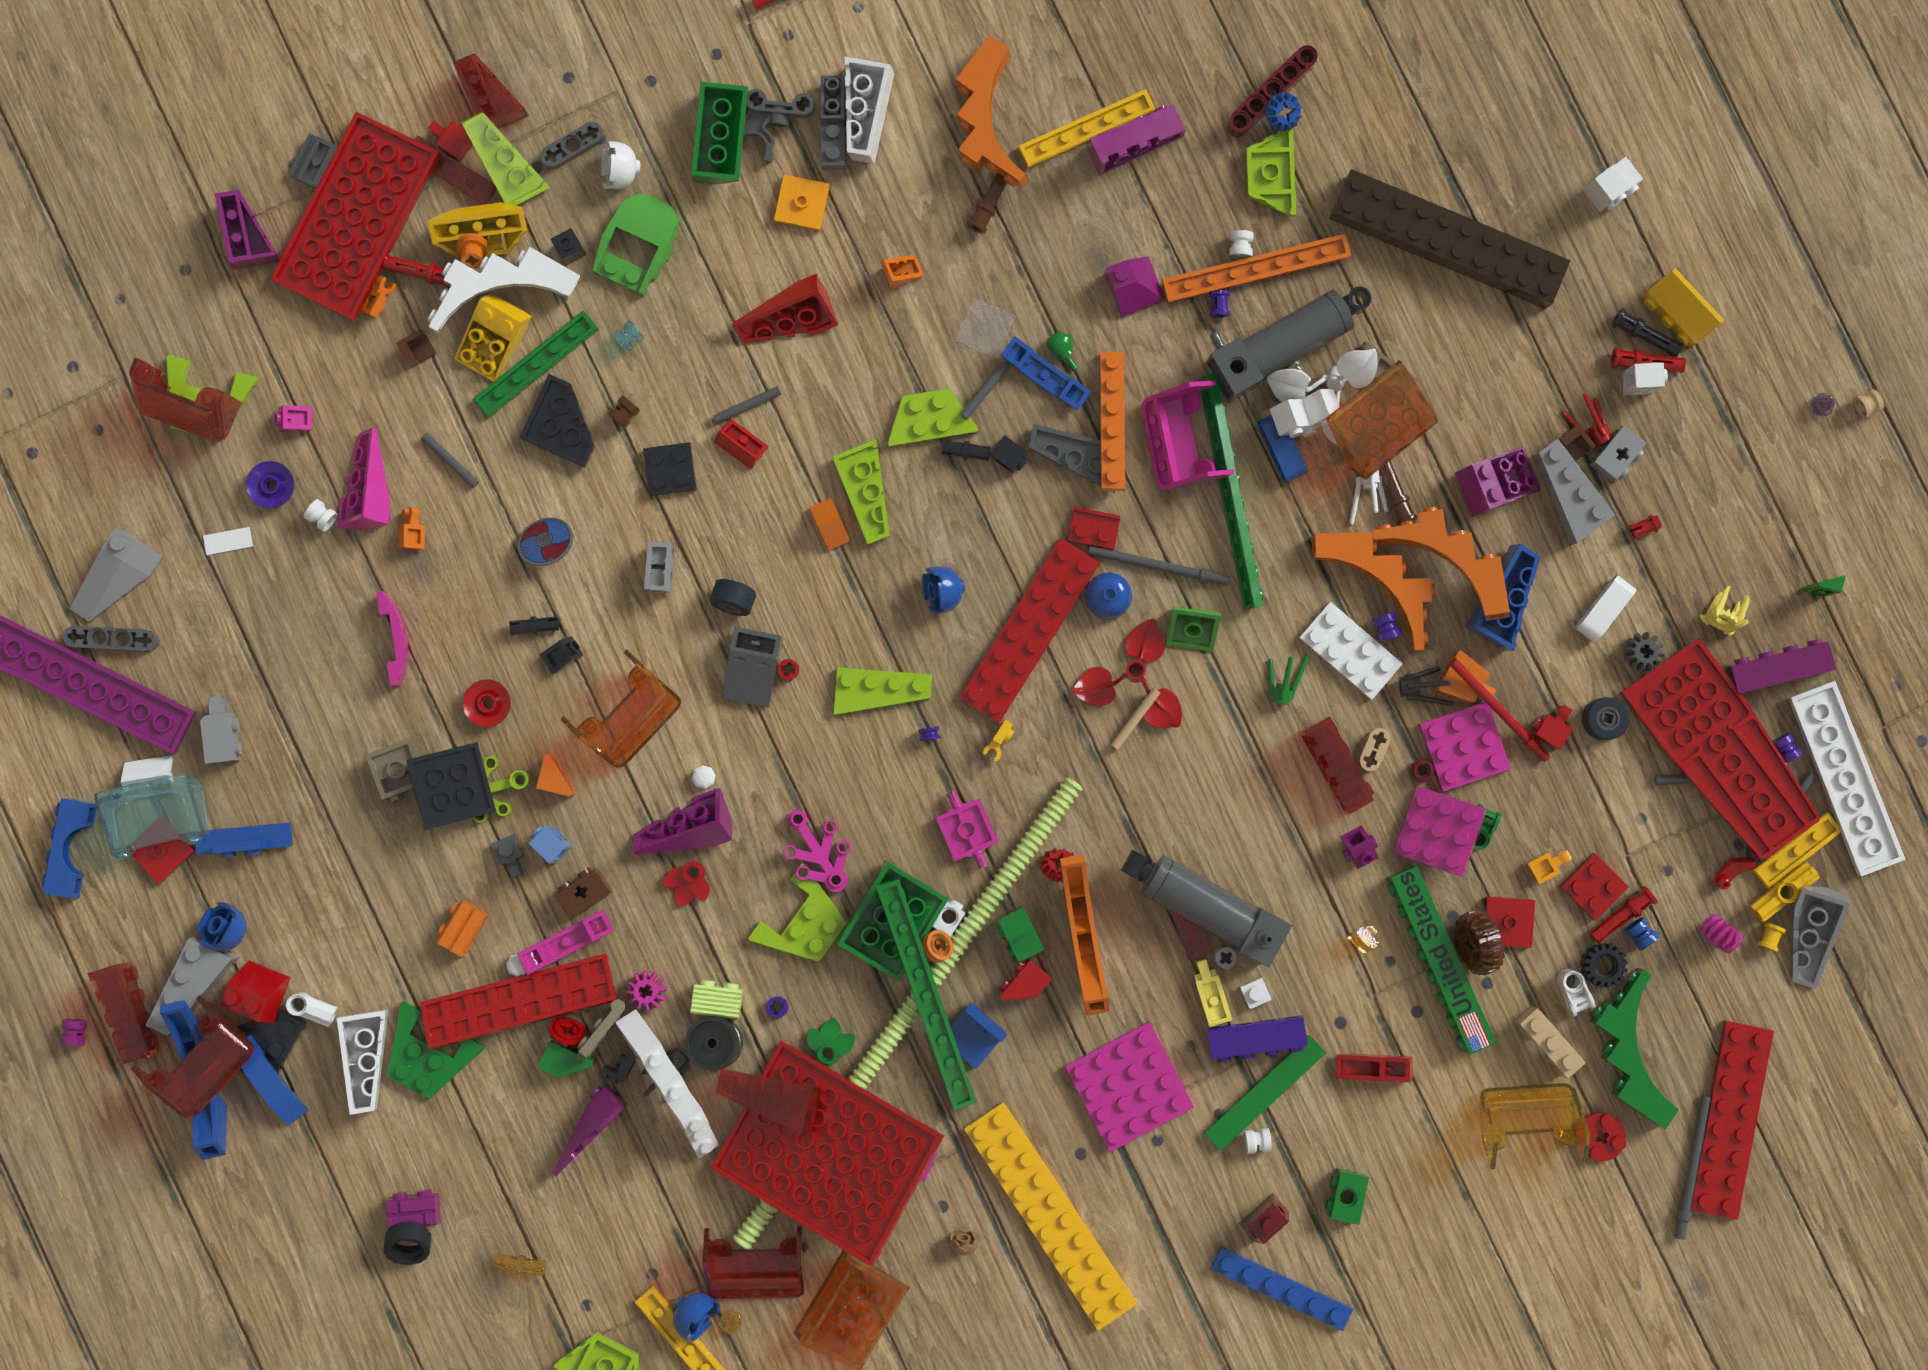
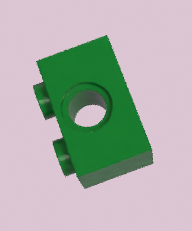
M1337 1168L1336 1174H1332L1330 1188H1333L1331 1197H1327L1325 1211L1328 1212L1327 1215L1330 1219L1360 1225L1369 1180L1366 1174ZM1345 1190H1350L1351 1198L1345 1202L1341 1201V1193Z

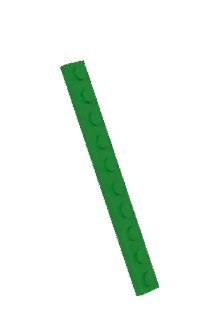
M1217 373L1207 374L1198 379V381H1216V386L1202 390L1201 396L1216 471L1234 469L1235 473L1218 479L1244 611L1263 606V593L1259 588V573L1253 558L1254 547L1249 538V523L1245 518V503L1239 488L1240 477L1235 468V453L1231 448V433L1225 418L1226 407L1222 403L1220 393L1221 383L1217 378Z
M895 878L879 884L875 888L952 1108L956 1111L977 1103L900 880Z

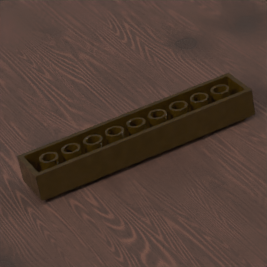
M1353 169L1346 176L1329 217L1330 220L1544 309L1553 304L1571 261Z

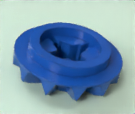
M1290 93L1276 94L1267 104V121L1277 131H1290L1293 127L1298 126L1297 123L1302 117V106L1299 104L1298 98ZM1283 106L1285 108L1291 109V111L1286 114L1287 118L1285 116L1277 115L1281 111H1283Z

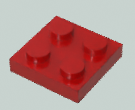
M1592 853L1559 886L1594 921L1629 888L1596 853Z

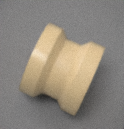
M1875 389L1868 391L1865 396L1859 395L1854 398L1855 408L1864 419L1871 416L1872 412L1878 413L1884 410L1883 399Z

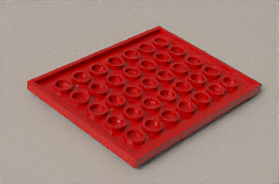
M780 1040L713 1162L711 1169L865 1264L874 1267L945 1135L790 1044Z

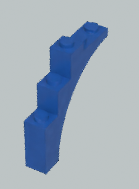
M185 1000L161 1005L160 1015L174 1040L186 1078L192 1112L193 1148L201 1160L226 1155L227 1105L219 1095V1068L211 1058V1032L203 1020L198 1021Z

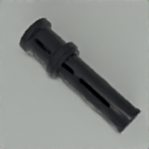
M1621 308L1611 324L1613 328L1618 327L1628 332L1632 338L1639 337L1673 355V357L1678 356L1683 347L1682 343L1649 327L1643 321L1644 319L1640 317L1638 319L1626 313V309Z

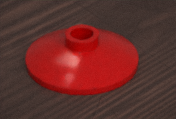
M484 679L473 683L463 697L465 715L472 723L481 727H493L500 724L508 716L511 708V698L507 689L494 680ZM487 699L492 700L493 704L490 708L485 707Z

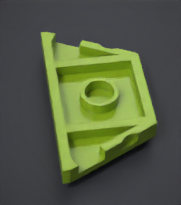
M1293 128L1290 131H1280L1274 135L1272 134L1260 143H1256L1246 149L1247 197L1290 217H1296L1297 215Z
M948 388L902 396L888 446L895 447L979 433L971 417L966 420L960 415L964 408Z
M596 1332L558 1360L553 1368L557 1370H639V1353Z

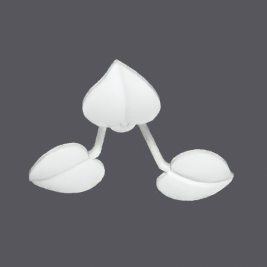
M1376 349L1344 353L1339 357L1337 366L1330 368L1328 375H1322L1320 380L1307 387L1309 376L1297 369L1275 371L1267 376V381L1274 395L1281 402L1288 399H1303L1306 396L1305 391L1310 392L1325 382L1328 389L1335 391L1339 403L1341 389L1346 381H1349L1350 385L1354 388L1366 387L1373 381L1378 365ZM1345 410L1342 411L1343 416L1335 419V424L1322 428L1325 436L1333 443L1348 447L1353 445L1360 436L1362 422L1357 414Z

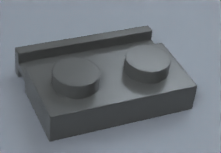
M309 133L288 175L311 187L317 188L338 146Z

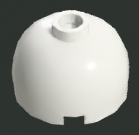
M606 141L605 144L609 147L608 149H603L601 176L606 175L607 182H602L604 189H623L628 187L634 181L635 174L639 175L640 160H636L634 151L625 143Z

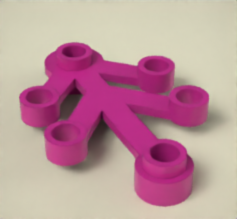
M801 810L792 811L788 816V824L791 828L799 830L812 852L799 850L793 845H788L783 849V856L788 860L799 859L820 864L825 872L811 871L807 866L801 865L796 869V877L800 880L810 879L824 882L825 887L831 892L842 891L848 882L843 868L846 854L850 851L851 845L847 840H840L836 844L838 854L833 868L828 857L833 835L838 829L837 822L830 819L824 823V836L820 847L806 825V814ZM795 815L802 817L800 824H796L793 821ZM827 823L835 825L834 831L826 829ZM846 843L848 846L847 851H840L839 844ZM792 848L795 851L794 856L788 857L786 849ZM799 869H806L807 876L800 877L798 874ZM833 876L840 878L838 885L832 883L831 879Z

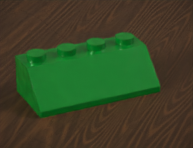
M700 82L691 172L693 182L718 185L739 181L748 86Z

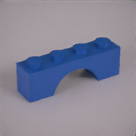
M61 798V801L57 804L55 815L57 816L56 826L51 831L52 847L46 856L47 872L43 875L41 883L42 887H44V894L66 898L80 897L84 874L73 865L69 849L73 838L80 831L93 827L98 803Z

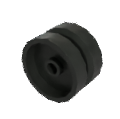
M704 1017L696 1021L688 1030L685 1038V1050L689 1059L697 1067L705 1070L724 1069L732 1065L739 1058L743 1048V1036L739 1027L730 1019L723 1017ZM715 1039L717 1045L712 1047L711 1041H714Z

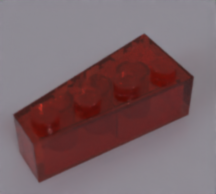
M1330 716L1324 717L1299 731L1301 738L1346 815H1350L1374 801L1372 787L1368 782H1364L1360 766L1356 761H1353L1349 747L1342 740L1338 728Z
M132 962L116 964L87 973L90 981L95 980L98 986V991L95 992L97 1000L105 1004L104 1017L106 1023L110 1027H114L115 1032L112 1033V1038L122 1064L158 1054L159 1042L157 1037L153 1035L152 1029L146 1026L150 1013L146 1012L144 1006L145 994L139 988L137 982L139 978L138 970L132 965Z

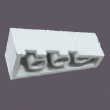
M389 1009L337 1018L350 1115L375 1111L377 1109Z

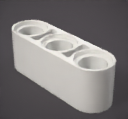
M1615 575L1577 623L1575 629L1590 641L1596 643L1632 598L1636 589L1620 576Z

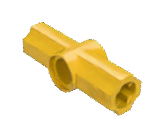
M1803 862L1750 904L1751 912L1761 922H1765L1786 904L1794 902L1798 898L1802 887H1809L1820 878L1818 872L1808 862ZM1783 886H1786L1788 889V894L1785 898L1780 894Z

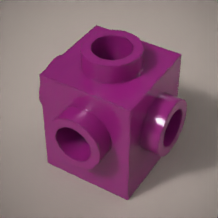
M1362 826L1340 836L1345 848L1342 850L1343 856L1348 863L1353 862L1357 869L1378 859L1375 850L1378 844L1374 837L1368 835Z

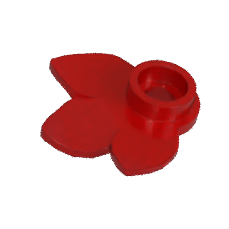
M689 861L682 868L671 869L665 875L662 885L665 887L675 888V899L678 906L688 904L694 897L705 902L710 893L709 883L704 878L705 868L698 861ZM690 869H697L698 875L691 877L689 874Z

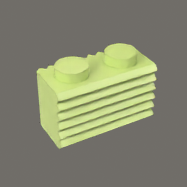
M700 980V983L694 984L691 1014L731 1019L740 1018L744 989H739V984L724 983V986H715V981Z

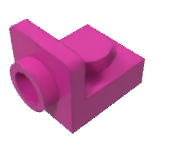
M282 405L275 412L274 417L278 431L310 432L312 430V407Z

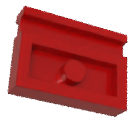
M1074 507L1067 541L1114 550L1121 516Z

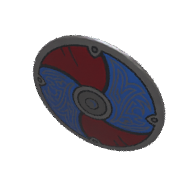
M558 518L539 519L526 527L520 535L518 552L522 559L531 565L546 566L562 559L570 550L573 543L572 529L565 521Z

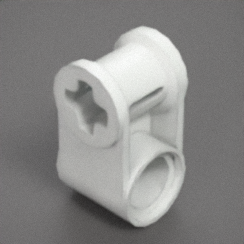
M1568 968L1561 970L1557 975V983L1571 1016L1575 1017L1578 1012L1588 1008H1596L1593 996L1588 990L1582 974ZM1574 975L1575 982L1572 986L1568 987L1566 979L1568 976Z

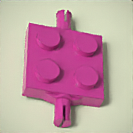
M955 790L952 792L955 801H953L950 793L946 794L952 808L947 813L936 817V820L954 861L973 856L978 869L983 868L979 858L984 867L988 865L982 852L987 847L998 843L997 837L980 799L961 804Z

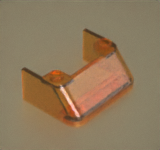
M627 649L623 653L636 665L628 676V680L634 688L603 721L596 717H590L585 719L578 727L565 716L561 718V721L580 741L616 768L628 764L681 705L680 697Z

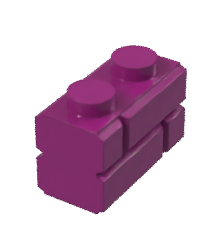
M431 1189L419 1190L417 1195L408 1196L407 1192L393 1193V1197L386 1200L388 1229L402 1222H413L422 1226L438 1225L441 1222L439 1193H432Z

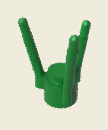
M1309 654L1305 656L1292 687L1288 686L1293 657L1290 656L1288 658L1283 683H1276V688H1274L1273 660H1268L1269 689L1267 695L1272 696L1271 702L1289 705L1290 699L1294 700L1295 691L1310 658Z

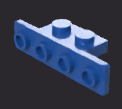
M291 823L196 831V854L221 853V858L234 857L237 851H245V855L260 854V849L290 847L293 845Z

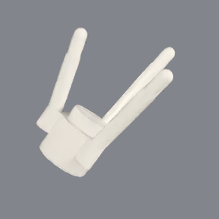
M1378 468L1360 470V477H1356L1350 525L1354 524L1361 486H1363L1364 490H1371L1374 513H1378L1376 489L1379 491L1384 512L1387 513L1389 511L1382 485V476H1379Z

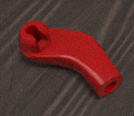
M1738 857L1726 861L1714 876L1715 886L1723 890L1728 889L1731 886L1730 882L1736 875L1755 869V859Z

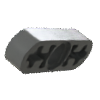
M588 122L546 146L541 151V161L548 169H557L599 145L604 139V132L601 126L596 122ZM590 129H593V131H598L596 133L597 137L595 139H593L590 136L584 139L587 144L583 145V142L580 139L579 135L582 134L583 138H585L590 135ZM570 140L579 142V147L574 152L566 149V144ZM561 146L567 156L563 157L558 147ZM551 152L553 155L558 154L555 157L556 161L553 163L551 160H548V154Z

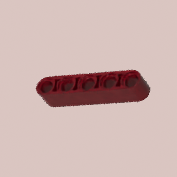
M1310 45L1300 47L1232 113L1227 124L1229 134L1237 138L1242 137L1266 115L1267 104L1273 97V95L1268 94L1267 88H1275L1278 94L1288 93L1312 70L1318 58L1317 50ZM1301 55H1307V56H1309L1310 59H1311V62H1310V63H1304V62L1300 59V56H1301ZM1290 71L1294 74L1295 78L1287 79L1283 73ZM1258 104L1261 107V111L1254 112L1251 110L1250 105ZM1241 120L1245 127L1237 128L1234 126L1233 121Z

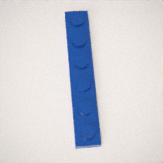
M1220 1246L1211 1266L1212 1270L1341 1331L1344 1330L1353 1311L1352 1307L1222 1246Z

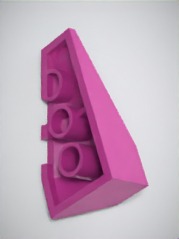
M372 427L359 433L352 458V463L355 464L351 475L347 476L346 484H349L346 498L342 497L340 501L337 528L375 530L388 525L391 516L389 511L390 498L377 429Z

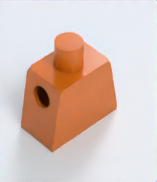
M1461 650L1454 651L1450 661L1456 658L1494 696L1496 689L1485 683L1490 673ZM1448 662L1439 681H1451V685L1435 687L1434 691L1466 703H1474L1479 695L1457 674Z

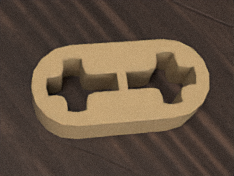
M1377 728L1368 734L1358 758V764L1364 771H1375L1381 765L1390 743L1388 731ZM1382 733V738L1385 741L1384 743H1379L1375 749L1376 740L1373 739V735ZM1374 751L1372 759L1376 761L1375 765L1367 767L1364 757H1369L1371 752Z

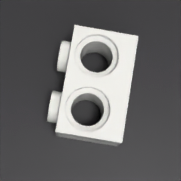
M1664 362L1634 364L1623 371V396L1653 394L1665 387L1668 373L1664 369Z

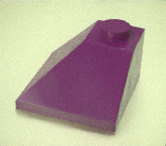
M1149 256L1128 259L1106 268L1104 274L1121 317L1165 301Z

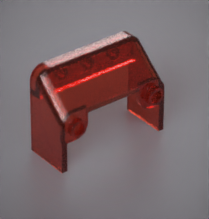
M200 995L196 999L208 1011L198 1025V1030L203 1039L169 1074L166 1070L158 1068L148 1074L135 1065L131 1067L134 1074L150 1092L185 1119L196 1117L243 1067L254 1052L253 1043L223 1010Z
M797 1226V1238H786L780 1243V1249L732 1250L731 1244L724 1239L711 1241L710 1229L704 1228L702 1264L708 1295L714 1299L797 1298L804 1294V1241L802 1226Z

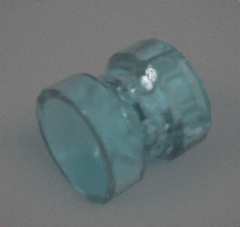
M630 320L624 324L622 332L616 330L611 334L626 353L632 349V342L639 343L644 339V336Z

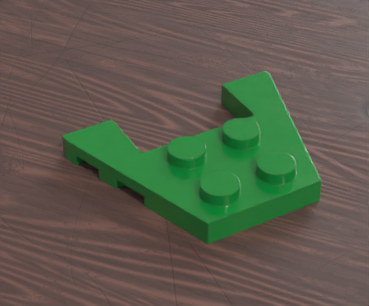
M403 1001L400 1007L387 1076L430 1099L481 1053L486 1046L474 1039L464 1041L454 1057L438 1048L430 1050L426 1041L412 1034L422 1015L421 1009Z

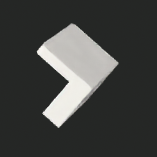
M172 756L126 762L123 768L121 784L128 799L176 792L177 784L171 773Z

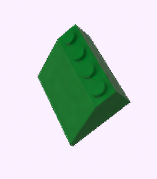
M885 860L836 940V943L895 980L900 981L905 971L875 886L899 878L921 943L931 930L949 898Z

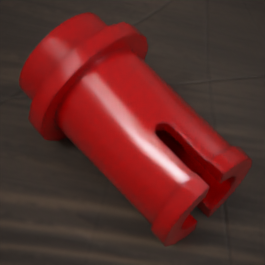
M1648 515L1647 519L1629 525L1630 533H1634L1632 534L1634 539L1652 531L1656 533L1658 529L1662 528L1661 521L1657 515Z

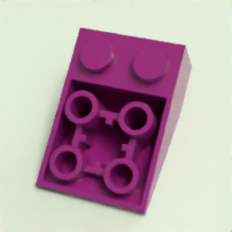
M1524 447L1483 460L1455 472L1472 517L1541 490Z

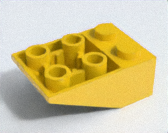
M493 293L480 298L454 359L492 382L496 381L523 338L532 316Z

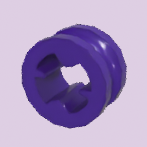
M939 726L918 729V733L922 735L919 738L920 741L941 738L937 734Z
M772 997L766 1004L767 1013L773 1018L783 1017L788 1012V1002L782 997ZM776 1000H779V1004L783 1003L784 1009H781L779 1014H775V1010H771V1005H774Z

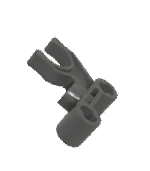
M750 90L747 95L749 110L745 115L743 139L751 135L761 137L765 141L767 149L764 159L767 163L773 162L775 141L771 133L766 129L767 126L789 127L790 117L802 119L811 117L815 111V104L808 94L801 93L795 96L792 103L768 101L762 90ZM759 96L762 103L759 106H754L751 101L754 97ZM803 101L810 103L809 107H805V111L798 109V105H802Z

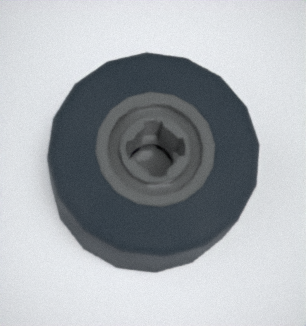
M718 579L715 582L710 603L715 608L726 613L747 616L751 613L756 592L743 583L729 579Z
M1604 697L1593 700L1586 705L1582 713L1583 727L1589 736L1597 740L1618 738L1626 731L1629 725L1628 710L1621 701L1615 698Z

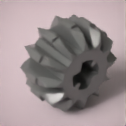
M1644 632L1642 636L1639 633H1635L1634 639L1628 638L1626 640L1630 647H1623L1622 651L1627 652L1629 656H1625L1623 660H1631L1629 664L1630 669L1637 666L1638 672H1644L1645 669L1649 672L1653 671V665L1660 666L1661 662L1658 658L1664 657L1665 654L1659 652L1658 649L1664 645L1663 643L1656 644L1658 640L1656 635L1650 638L1649 632ZM1643 648L1647 655L1644 656L1643 653H1640V649Z

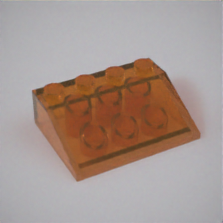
M1399 360L1325 418L1349 469L1365 480L1438 423L1431 404L1404 364Z
M842 1250L793 1333L803 1346L856 1370H861L909 1290V1287L876 1266L870 1267Z

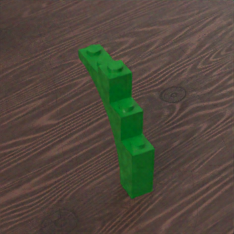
M1637 968L1628 974L1625 980L1627 984L1623 990H1619L1612 999L1613 1005L1602 1002L1601 1005L1598 1004L1591 1013L1592 1019L1590 1022L1613 1037L1612 1041L1609 1040L1604 1045L1601 1059L1624 1073L1623 1077H1619L1614 1082L1612 1087L1614 1090L1611 1094L1659 1127L1666 1129L1679 1109L1668 1101L1652 1083L1643 1066L1638 1050L1636 1035L1637 1010L1643 990L1652 974L1644 969Z

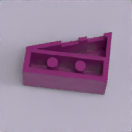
M233 190L215 193L228 261L232 270L279 262L277 253L240 191Z

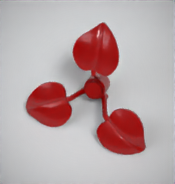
M1155 619L1139 624L1128 635L1125 642L1126 653L1130 657H1138V660L1131 661L1127 665L1126 673H1123L1122 676L1112 682V675L1107 669L1092 667L1081 675L1073 687V693L1076 697L1089 705H1107L1116 697V691L1113 686L1126 678L1132 683L1141 682L1148 695L1150 689L1144 678L1146 667L1142 663V659L1147 662H1154L1165 651V640ZM1161 688L1158 690L1161 692L1143 717L1153 727L1177 728L1182 720L1180 702L1172 691Z

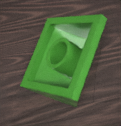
M1172 607L1170 610L1166 645L1213 652L1221 613Z

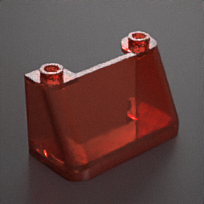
M134 358L129 375L136 406L140 413L212 442H222L227 438L242 403L241 401L211 387L202 389L195 401L170 392L171 387L163 381L162 376L165 372L154 368L143 360Z

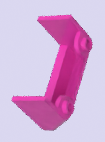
M1216 381L1188 382L1149 396L1142 402L1141 410L1155 480L1160 489L1171 490L1235 474L1234 469L1216 471L1215 465L1210 459L1199 460L1190 414L1196 413L1201 407L1200 391L1216 386Z

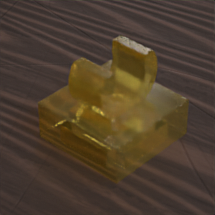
M1373 924L1366 928L1361 926L1353 930L1347 938L1361 952L1366 954L1374 950L1379 944L1374 938L1379 929Z

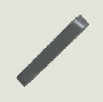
M70 626L63 633L65 644L75 648L149 652L155 650L159 645L158 635L154 631L146 629ZM101 631L105 635V641L97 645L93 638L95 633ZM75 633L87 635V640L76 639L75 641L71 639V635ZM121 633H126L129 637V641L125 646H120L117 642V638ZM147 634L148 638H152V642L148 643L147 647L145 643L135 642V637L146 638Z

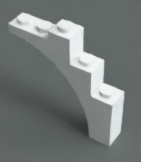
M529 247L527 252L523 250L516 261V263L520 264L519 267L492 253L490 258L486 256L479 267L482 270L481 274L455 259L453 264L448 262L442 273L445 276L444 283L451 287L450 289L445 288L439 298V301L442 303L438 310L433 309L427 321L430 325L428 327L432 331L439 333L447 320L461 306L475 297L495 289L513 286L535 287L552 291L569 299L580 280V275Z
M635 1009L616 1021L615 1023L623 1038L655 1084L698 1158L719 1146L702 1108L688 1090L682 1076L669 1060L661 1043L638 1011Z

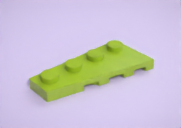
M483 112L461 122L504 203L516 206L550 188Z

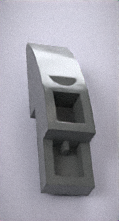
M844 75L821 76V169L845 170Z

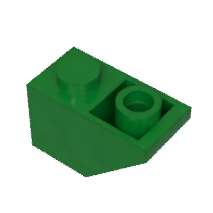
M555 1039L549 1042L537 1068L560 1078L591 1067L596 1063L597 1059L592 1057V1053L583 1063L577 1058L578 1050L570 1047V1045L564 1047V1044H556Z

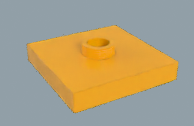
M784 174L774 222L821 231L830 184Z

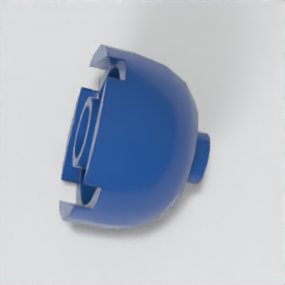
M945 566L926 568L925 570L928 573L922 576V588L925 600L930 598L932 606H928L929 610L936 615L952 611L960 603L962 593L965 591L963 580L951 568Z
M1112 572L1101 573L1094 577L1087 585L1085 592V602L1088 609L1097 618L1104 620L1117 619L1125 614L1133 598L1132 590L1127 580L1119 574Z
M219 902L216 903L218 906L214 909L208 908L200 919L197 932L201 934L199 943L203 947L214 951L226 952L234 949L241 943L246 933L247 923L244 915L237 908L228 903Z
M694 1293L688 1297L682 1296L674 1306L676 1311L673 1315V1324L676 1332L687 1343H690V1339L695 1341L712 1324V1322L708 1321L712 1314L718 1315L720 1304L712 1297L703 1293Z

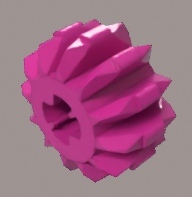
M1711 914L1709 918H1706L1702 923L1703 925L1699 928L1700 933L1707 940L1725 953L1731 954L1743 940L1740 932L1716 914Z
M644 970L643 978L640 974L636 973L634 978L637 982L628 981V985L634 989L627 990L626 994H634V997L629 1000L630 1004L639 1001L636 1009L640 1010L643 1004H645L646 1011H650L651 1003L655 1008H658L660 1003L657 999L661 1001L666 1000V997L660 994V992L667 991L668 987H660L659 984L663 983L665 979L662 977L656 981L657 972L654 971L649 978L648 970ZM651 986L650 990L653 993L644 996L642 994L644 991H641L642 987Z

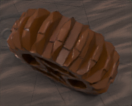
M1472 910L1459 916L1455 922L1456 927L1454 931L1456 935L1454 939L1459 950L1458 955H1461L1462 962L1466 963L1467 969L1471 970L1473 974L1487 975L1499 970L1505 958L1503 953L1505 947L1502 945L1503 939L1500 936V930L1496 927V922H1493L1492 917L1487 915L1485 911Z

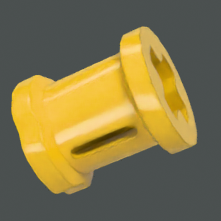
M1765 922L1764 926L1766 928L1761 941H1758L1757 945L1778 952L1779 948L1777 945L1781 935L1786 930Z

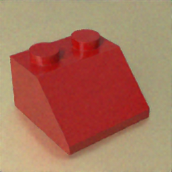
M248 961L227 983L219 1006L257 1022H275L291 977L256 962Z

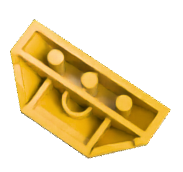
M502 202L452 209L427 221L432 244L458 257L456 253L457 240L464 234L475 233L485 238L487 241L488 257L492 253L495 255L509 254L527 232L523 207Z

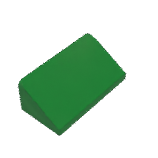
M1846 576L1803 586L1802 590L1803 592L1821 597L1839 594L1842 592Z

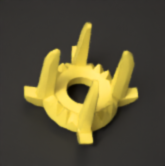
M1727 586L1723 593L1719 592L1714 597L1706 615L1700 614L1704 624H1710L1719 630L1725 631V635H1733L1735 631L1749 623L1747 619H1744L1750 602L1748 595H1745L1741 606L1740 601H1737L1731 613L1730 609L1727 611L1723 610L1730 586Z

